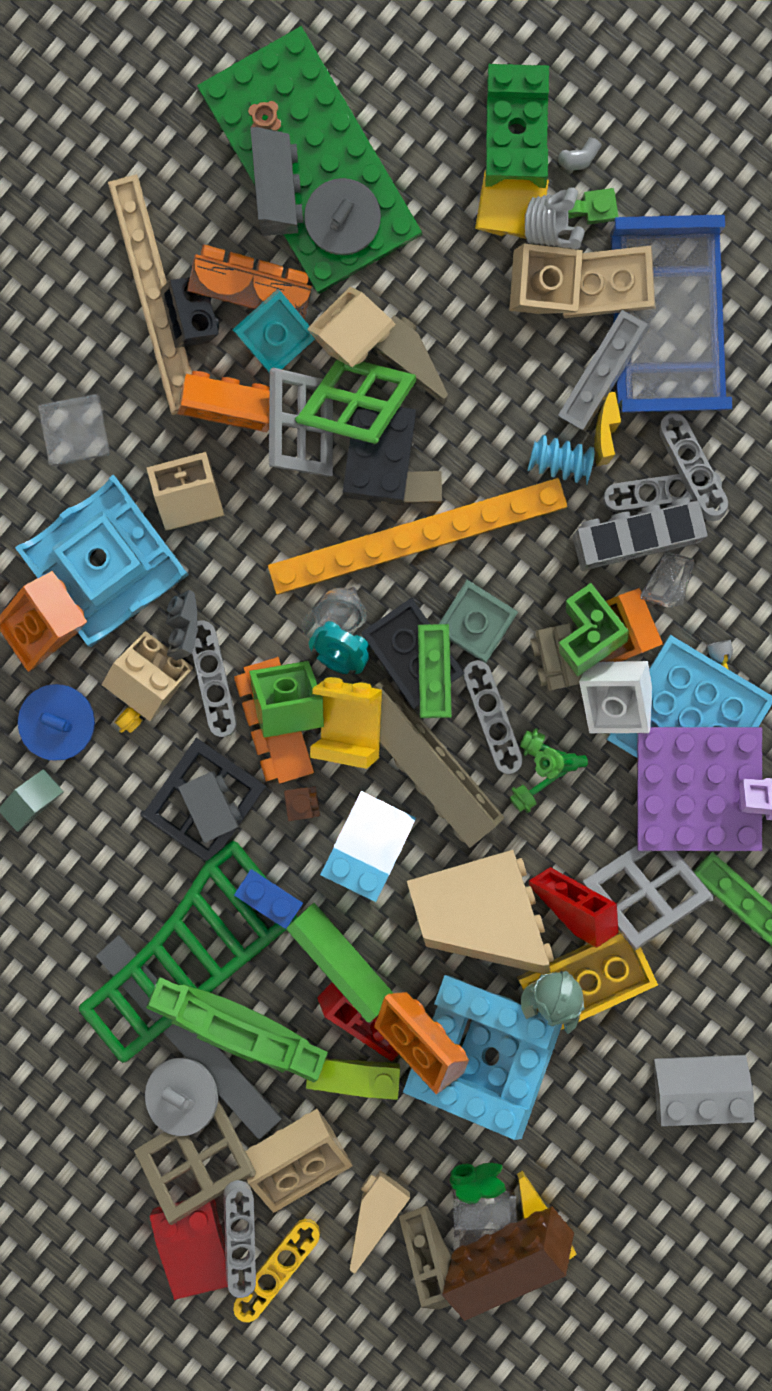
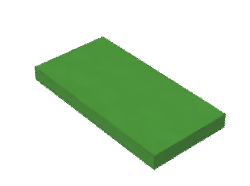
M312 903L286 929L369 1023L379 1014L384 997L393 992L315 903Z

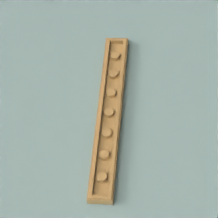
M135 174L110 181L108 184L171 414L175 415L178 413L185 374H192L185 347L175 348L160 291L167 283L140 181L138 175Z

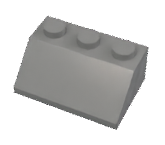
M746 1055L654 1059L656 1119L661 1126L755 1122L753 1087Z

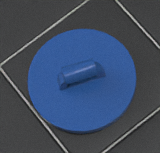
M60 684L47 685L31 693L22 704L18 716V729L23 743L32 753L47 760H66L76 756L88 745L95 728L94 712L86 697L76 689Z

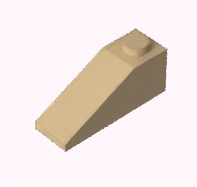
M381 1170L376 1177L371 1174L361 1187L364 1193L361 1198L350 1262V1271L354 1274L410 1199V1192Z

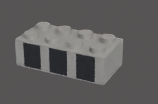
M686 497L672 501V504L668 505L667 508L660 509L659 504L642 508L641 512L634 516H630L628 511L612 515L611 519L604 523H600L599 519L582 522V526H579V529L572 536L580 570L593 569L700 543L708 535L699 500L690 502V498Z

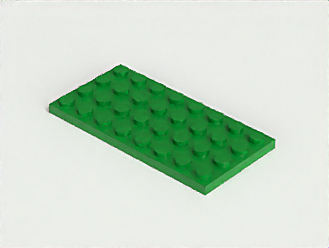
M302 26L197 85L199 92L254 186L255 176L250 128L253 124V119L249 115L248 110L251 105L262 102L268 103L273 101L278 105L277 118L281 121V127L278 132L289 134L291 144H297L298 163L292 164L293 174H299L301 193H295L296 204H302L303 223H298V233L283 234L302 269L308 275V279L318 295L422 235L416 220ZM264 115L262 116V119L267 120L268 117ZM346 178L364 184L372 191L379 203L381 221L378 233L366 248L354 254L335 255L322 250L313 242L306 229L305 207L309 197L320 185L333 179Z

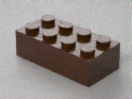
M551 1206L541 1212L536 1211L528 1218L517 1223H510L502 1230L491 1235L486 1234L478 1241L467 1246L462 1245L451 1256L442 1296L461 1318L466 1321L565 1277L567 1273L574 1232Z

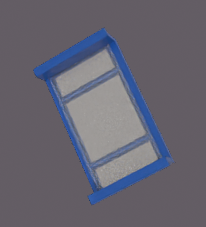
M725 215L615 217V225L610 233L611 250L643 246L652 247L656 309L627 312L647 323L650 327L616 381V398L619 412L732 410V397H726L720 233L725 228ZM613 313V323L620 313Z

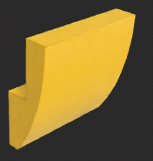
M484 171L475 229L500 236L509 234L526 239L525 214L532 197L537 198L538 196L543 197V195H547L549 180H547L546 188H539L530 180L504 179L492 187H485Z
M610 392L607 395L598 415L594 442L596 466L609 464L615 455L611 433H614L621 423L615 392Z

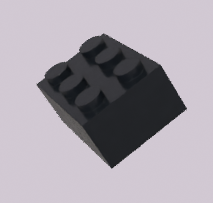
M357 406L354 411L352 426L369 430L380 412ZM399 407L376 444L350 437L343 485L344 498L380 503L382 501L388 502V504L404 506L416 423V409Z
M410 598L362 631L361 635L368 642L378 660L414 710L420 706L418 625L431 624L414 599ZM450 653V677L452 684L465 673Z

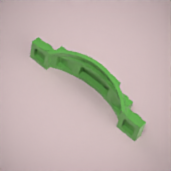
M161 977L157 979L146 1006L147 1009L172 1019V1024L197 1034L196 1038L251 1063L258 1061L280 1072L287 1070L312 1082L318 1080L328 1053L311 1045L307 1039L254 1010L210 992L187 985H177Z

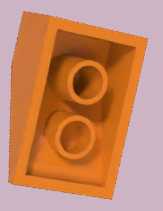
M53 571L23 586L0 614V632L28 672L69 641L87 623L82 609L74 603L67 593L65 584L57 578Z

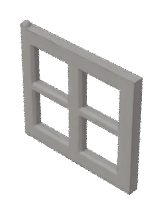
M271 368L269 371V467L326 477L333 476V433L302 425L295 421V418L306 405V388L316 390L323 379ZM282 383L298 386L297 415L282 412ZM326 398L321 405L322 418L333 420L332 399ZM282 426L297 428V458L282 455ZM306 430L321 433L320 462L305 459Z
M637 845L582 882V885L612 900L600 885L624 870L639 890L617 905L618 930L635 951L706 902H711L714 899L711 892L676 851H660L673 868L652 882L646 878L635 864L636 861L651 851H638ZM679 874L695 894L672 909L656 889ZM646 897L661 917L640 932H637L622 912Z

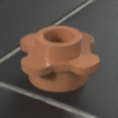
M273 101L251 105L248 110L249 115L253 119L251 127L278 131L281 127V121L277 118L278 105ZM266 115L268 119L263 120L262 116Z

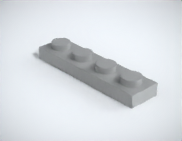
M621 310L559 412L558 416L584 432L587 431L607 395L612 390L650 326L647 323Z

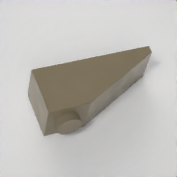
M394 315L391 319L396 325L390 330L388 337L384 341L377 343L372 350L397 370L416 375L415 383L444 405L448 399V393L419 334L415 331L417 327L407 318L402 317L400 320Z
M423 1206L400 1215L399 1220L421 1308L439 1310L450 1306L442 1296L451 1262V1255L428 1207Z

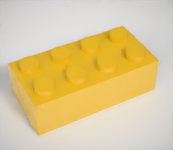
M620 931L598 948L587 944L554 959L553 962H549L551 973L567 971L573 975V978L582 988L585 1010L581 1011L578 1022L658 986L641 947L635 951ZM528 971L518 976L517 979L522 990L524 991L529 984L538 980L541 973Z

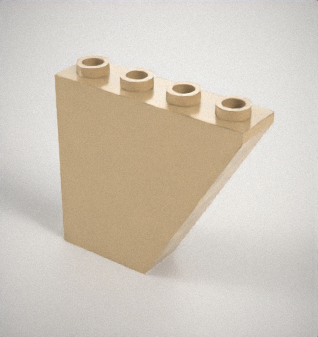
M514 850L407 881L426 947L541 974L551 973L549 962L554 961L549 943L543 944L540 934L545 932L540 914L534 916L531 905L536 904L531 886L525 887L522 877L527 876L522 858L516 859Z

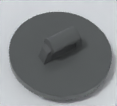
M339 178L323 183L311 194L305 207V225L310 238L318 247L331 254L350 255L363 250L374 240L380 227L381 213L375 195L364 184L352 179Z

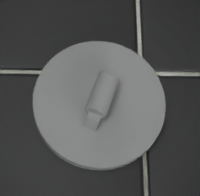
M175 1058L163 1062L152 1072L146 1085L145 1103L151 1119L161 1130L175 1136H188L201 1131L210 1123L217 1109L218 1091L211 1073L202 1064L189 1058Z

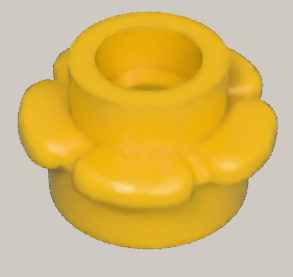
M129 706L117 717L114 723L120 728V733L125 730L131 733L143 720L139 717L141 714Z

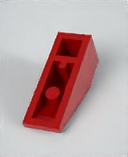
M551 867L529 880V886H531L532 890L567 928L580 939L598 948L619 933L617 903Z
M333 982L317 997L325 1018L391 1062L399 1055L374 1027L377 1017L368 1023Z

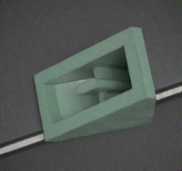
M43 769L10 794L0 806V813L19 832L63 794L64 791Z

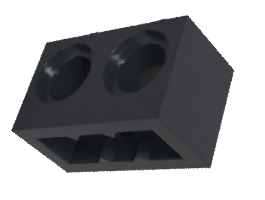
M190 277L170 280L160 289L175 348L206 344L219 334V321L213 313L212 298L187 291ZM184 292L192 297L193 302L185 297ZM192 321L199 325L200 331L193 327Z

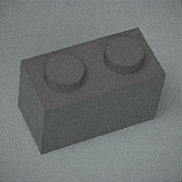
M211 771L178 787L204 843L240 827L238 820L242 819V816L235 802L230 804L225 795L229 788L222 774L216 776L215 771Z

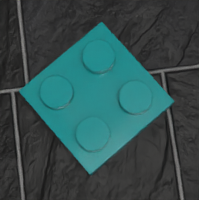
M278 289L232 330L269 374L271 368L283 369L315 340L307 330L310 327Z

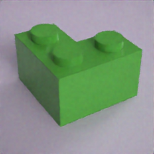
M592 583L566 600V612L579 629L559 642V653L578 677L628 642L629 631Z

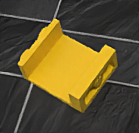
M325 678L324 681L313 687L312 694L321 695L323 698L324 727H321V739L310 747V758L367 769L379 759L382 689L371 688V685L368 683L349 684L344 683L340 678Z

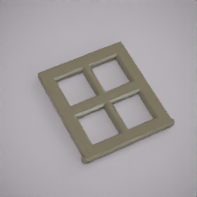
M219 1100L214 1119L224 1139L198 1154L189 1135L175 1136L166 1132L161 1133L134 1150L170 1225L223 1194L224 1189L229 1183L236 1180L244 1181L249 1177H254L256 1174ZM177 1140L187 1161L161 1176L151 1155ZM229 1147L239 1168L213 1183L203 1161ZM191 1169L202 1191L176 1206L166 1184Z

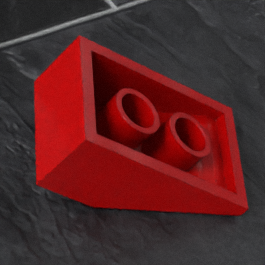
M215 1199L172 1225L168 1223L161 1206L153 1208L150 1214V1221L156 1246L174 1300L228 1287L226 1281L225 1241ZM184 1201L175 1203V1205L177 1206Z

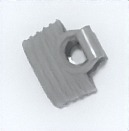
M571 187L567 190H561L553 195L549 194L548 196L543 195V197L531 198L525 214V236L529 244H540L542 246L557 245L562 248L572 249L580 248L585 234L584 229L579 226L575 228L568 226V211L573 209L578 196V191L575 188ZM569 234L570 238L569 240H564L558 236Z

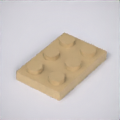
M643 246L582 253L578 312L563 313L564 318L620 313L621 310L630 312L656 309L652 247Z

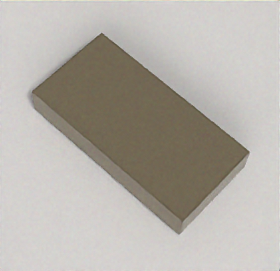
M441 471L408 472L404 504L442 503Z

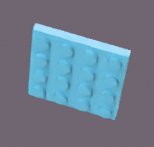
M672 635L668 636L649 668L652 683L650 727H759L772 705V695ZM610 733L606 740L637 758V733Z

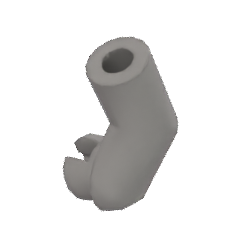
M589 137L582 150H563L558 156V163L570 171L586 169L591 164L602 144L595 138Z

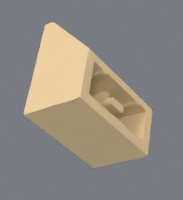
M349 287L307 330L328 355L353 367L363 362L368 356V352L377 343L384 341L396 324L366 295Z
M206 452L147 467L152 491L165 531L225 516L210 458Z
M145 631L113 663L102 686L147 720L151 721L169 702L194 667L183 659L176 661L172 657L167 656L169 648Z

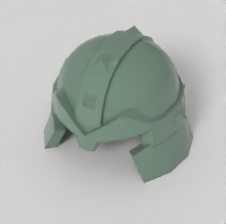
M567 971L541 974L538 980L532 982L524 989L521 996V1009L526 1019L537 1015L538 1009L541 1015L548 1021V1025L564 1024L565 1031L569 1034L576 1028L581 1011L585 1010L582 988L573 978V975Z

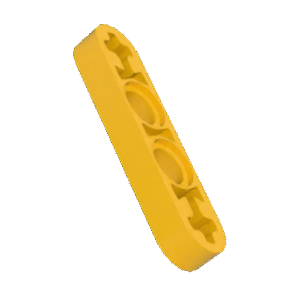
M311 1219L299 1220L256 1272L254 1291L260 1297L254 1302V1312L248 1310L246 1313L241 1311L243 1306L241 1301L248 1303L253 1297L254 1292L247 1297L236 1298L233 1311L238 1320L249 1323L257 1319L317 1245L320 1229L315 1221ZM310 1227L313 1239L306 1238L301 1243L300 1249L304 1250L301 1253L294 1245L301 1235L299 1229L306 1230ZM284 1250L293 1252L296 1258L295 1262L291 1266L281 1265L278 1261L280 1252ZM269 1274L275 1278L276 1285L272 1290H263L259 1286L258 1280L262 1275Z

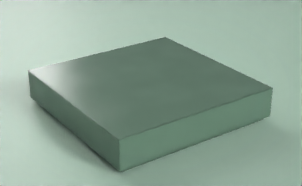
M466 580L439 624H449L450 642L486 663L518 611L469 580Z

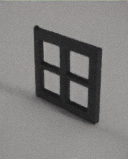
M196 737L147 809L141 811L140 815L143 819L206 862L227 844L236 829L215 838L210 847L207 848L187 834L194 823L191 814L181 828H178L158 814L173 791L176 789L180 792L178 787L188 783L182 778L196 758L201 755L221 769L218 775L222 774L224 779L227 775H230L249 789L238 805L242 819L238 820L239 825L264 791L266 785Z

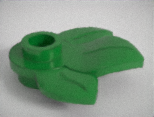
M482 1163L476 1167L471 1164H460L451 1171L450 1185L456 1190V1197L467 1204H475L481 1197L486 1199L495 1198L506 1190L505 1184L496 1177L502 1171L503 1166L496 1163Z

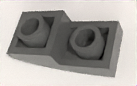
M191 590L174 596L167 607L169 614L165 624L175 628L168 640L170 647L167 656L172 657L176 661L191 655L195 645L197 604L195 594Z

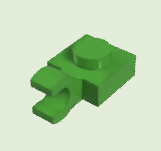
M614 188L584 192L583 201L576 200L573 209L568 211V219L586 216L587 225L615 221V217L619 216Z

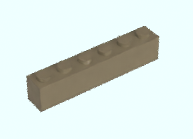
M384 678L372 687L382 689L379 746L391 754L396 766L402 772H406L413 780L417 791L430 800L434 805L435 812L442 819L447 820L454 829L456 837L466 843L469 848L493 830L505 817L388 679Z

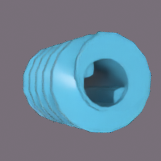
M542 435L538 442H534L527 471H531L535 464H538L539 474H543L547 467H550L551 477H555L558 471L562 470L563 480H567L569 475L574 473L575 483H578L583 476H586L587 485L594 462V447H589L586 453L583 454L582 444H577L574 450L571 451L570 441H566L559 448L558 438H554L550 445H547V437Z

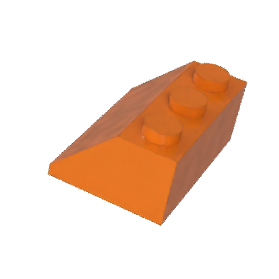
M192 371V374H185L177 414L267 433L269 430L270 387L253 383L251 387L239 385L240 381L234 378L222 377V380L219 381L210 379V374Z
M407 992L392 993L384 997L374 1027L437 1095L464 1074L469 1062L466 1052L446 1035L442 1025L434 1022L425 1012L423 1005L418 1000L413 999Z

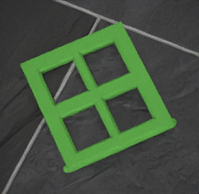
M336 360L305 407L295 418V421L302 425L376 444L415 384L416 375L367 362H361L350 367ZM345 370L367 376L356 393L334 388ZM376 378L398 384L388 401L365 396ZM326 398L348 404L337 421L315 416ZM357 406L380 412L369 430L346 424Z

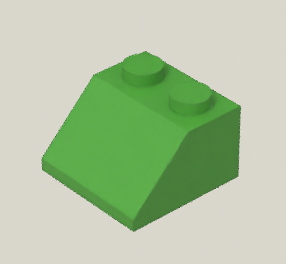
M309 661L249 671L257 719L264 738L324 727L323 698L321 695L312 694L313 687L317 685Z

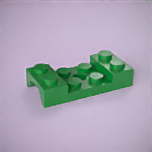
M488 65L485 187H492L504 179L530 180L539 188H546L548 179V65ZM512 124H520L525 128V131L521 134H513L509 127Z

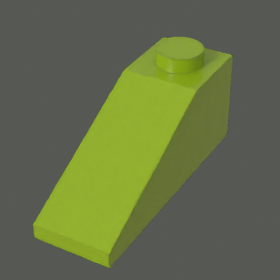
M326 1058L318 1080L316 1082L307 1080L306 1089L366 1098L398 1100L400 1063Z

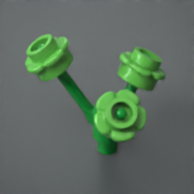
M537 728L533 729L532 732L527 730L519 747L524 749V756L529 754L535 757L534 762L536 763L535 770L537 774L547 778L530 790L523 784L517 789L513 787L511 789L513 795L509 798L519 812L523 810L527 813L531 812V808L537 804L533 796L568 772L587 767L588 759L586 755L566 754L563 751L551 748L543 744L545 735L538 732Z

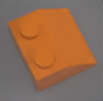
M640 588L606 601L628 629V642L599 662L624 661L663 645Z

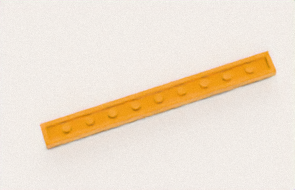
M556 478L268 565L276 594L280 595L566 509L568 506L560 480Z

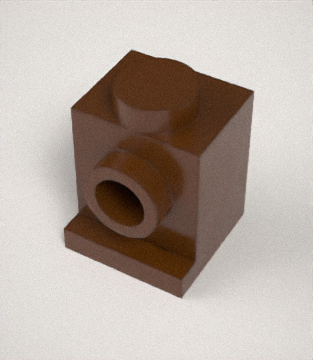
M316 786L284 791L288 821L320 816Z

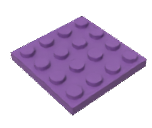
M650 727L649 733H637V850L762 851V814L742 812L739 783L743 779L762 780V727Z

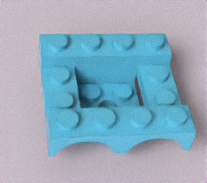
M112 475L89 498L62 512L56 521L39 535L15 547L37 578L53 571L57 578L63 581L67 593L74 603L82 609L87 623L78 633L89 647L101 641L189 575L115 475ZM100 549L106 553V561L102 566L96 567L91 564L90 555L93 551Z
M444 975L434 1003L437 1005L433 1021L441 1024L446 1035L455 1044L459 1045L468 1018L472 1019L462 1046L469 1059L468 1065L462 1076L437 1095L411 1068L403 1093L513 1140L522 1139L562 1024L548 1025V1021L539 1011H537V1015L526 1019L521 1009V1004L512 999L480 989L459 980L457 977ZM491 1047L495 1048L499 1053V1060L495 1065L488 1064L485 1059V1053Z

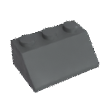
M250 127L258 221L262 236L298 233V223H303L302 204H296L295 193H301L299 174H293L292 164L298 163L297 144H291L290 135L287 133L260 127Z

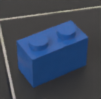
M252 869L234 894V896L285 929L303 904Z

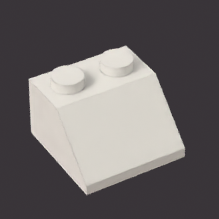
M648 661L598 662L582 674L579 683L589 733L650 732L652 683Z

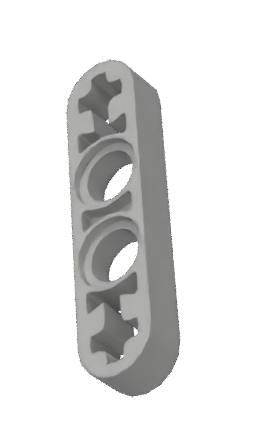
M677 413L666 415L661 421L659 434L693 501L699 500L703 518L708 521L720 520L726 514L728 499L687 420ZM669 424H672L674 427L679 426L678 437L680 441L677 443L675 432L673 430L667 431ZM682 448H690L695 453V457L689 461L683 460L678 452ZM701 473L708 478L709 482L705 486H697L692 482L691 478L693 475ZM710 491V498L714 504H720L718 511H715L713 507L707 508L709 503L707 493Z
M714 472L716 478L718 479L722 487V481L720 476L716 472ZM701 473L693 475V483H702L706 476ZM680 474L615 483L610 485L603 495L605 507L612 512L637 510L657 504L660 506L671 505L672 501L686 497L690 498V502L693 499L686 486L683 496L674 497L670 494L669 485L671 482L680 481L684 484ZM644 485L653 487L655 490L654 500L650 502L643 501L639 496L640 487ZM628 487L634 488L633 499L636 504H631V498L623 499L620 502V506H616L615 501L609 500V497L614 494V490H618L619 495H625L630 493ZM711 491L707 493L708 498H710Z
M201 620L197 621V633L200 626H203L206 631L210 630L211 635L206 637L208 647L214 644L215 650H205L197 654V648H203L202 641L196 638L192 652L210 731L216 736L227 737L235 731L237 720L217 632L211 623ZM207 655L214 656L218 661L217 669L211 673H206L201 668V661ZM213 685H219L224 689L225 695L220 702H211L207 696L208 689ZM228 704L229 709L222 710L225 719L231 720V724L227 725V731L222 732L221 728H215L214 722L219 721L218 712L215 711L211 714L210 707H221Z
M479 660L472 661L465 667L463 677L494 764L502 773H515L522 765V755L493 675L486 663ZM473 666H477L479 670H485L486 674L482 676L483 685L485 686L487 683H490L492 689H485L476 695L474 694L473 688H479L476 679L470 680L469 678ZM485 694L492 695L496 700V707L491 712H485L479 707V699ZM501 723L505 726L507 733L504 739L497 741L491 738L489 729L492 724ZM511 740L513 746L506 748L510 756L515 755L517 761L513 762L512 769H508L507 765L501 766L500 760L504 758L502 749L495 752L494 745H503Z
M236 1180L229 1183L224 1189L226 1281L229 1292L233 1296L244 1298L249 1296L256 1286L254 1198L248 1183ZM238 1192L243 1194L241 1196L242 1209H237L234 1199ZM238 1219H244L248 1222V1225L242 1231H234L231 1229L232 1223ZM240 1247L248 1249V1254L243 1259L232 1257L235 1249ZM238 1270H243L245 1278L241 1286H237L239 1281Z

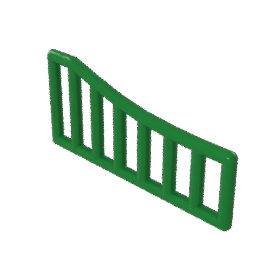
M229 842L205 862L173 914L151 941L106 984L79 1005V1012L120 1062H128L172 1025V1019L163 1016L152 1026L148 1027L118 990L119 987L132 977L148 998H150L155 985L141 967L153 955H155L178 985H187L211 993L287 930L277 923L268 929L250 905L234 896L237 891L236 888L219 869V866L233 856L247 874L252 869L266 878L238 842ZM210 877L259 936L246 948L242 946L200 894ZM192 905L195 906L235 955L222 968H220L182 921ZM297 914L294 916L290 924L297 918ZM174 931L211 975L198 988L162 946ZM107 998L111 1000L139 1035L126 1047L120 1043L94 1010Z

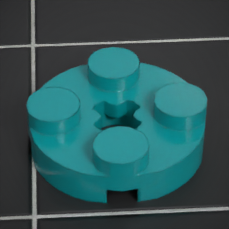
M327 621L322 627H318L308 643L311 652L315 648L319 653L317 659L323 665L342 674H348L350 670H356L355 674H360L369 660V653L366 650L369 646L368 642L361 636H353L342 630L339 625L331 621Z

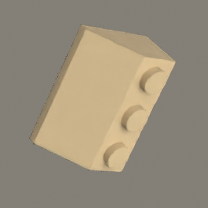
M318 1109L305 1114L299 1120L284 1129L278 1130L274 1135L245 1151L256 1171L254 1177L247 1178L248 1184L273 1213L353 1166L332 1128Z

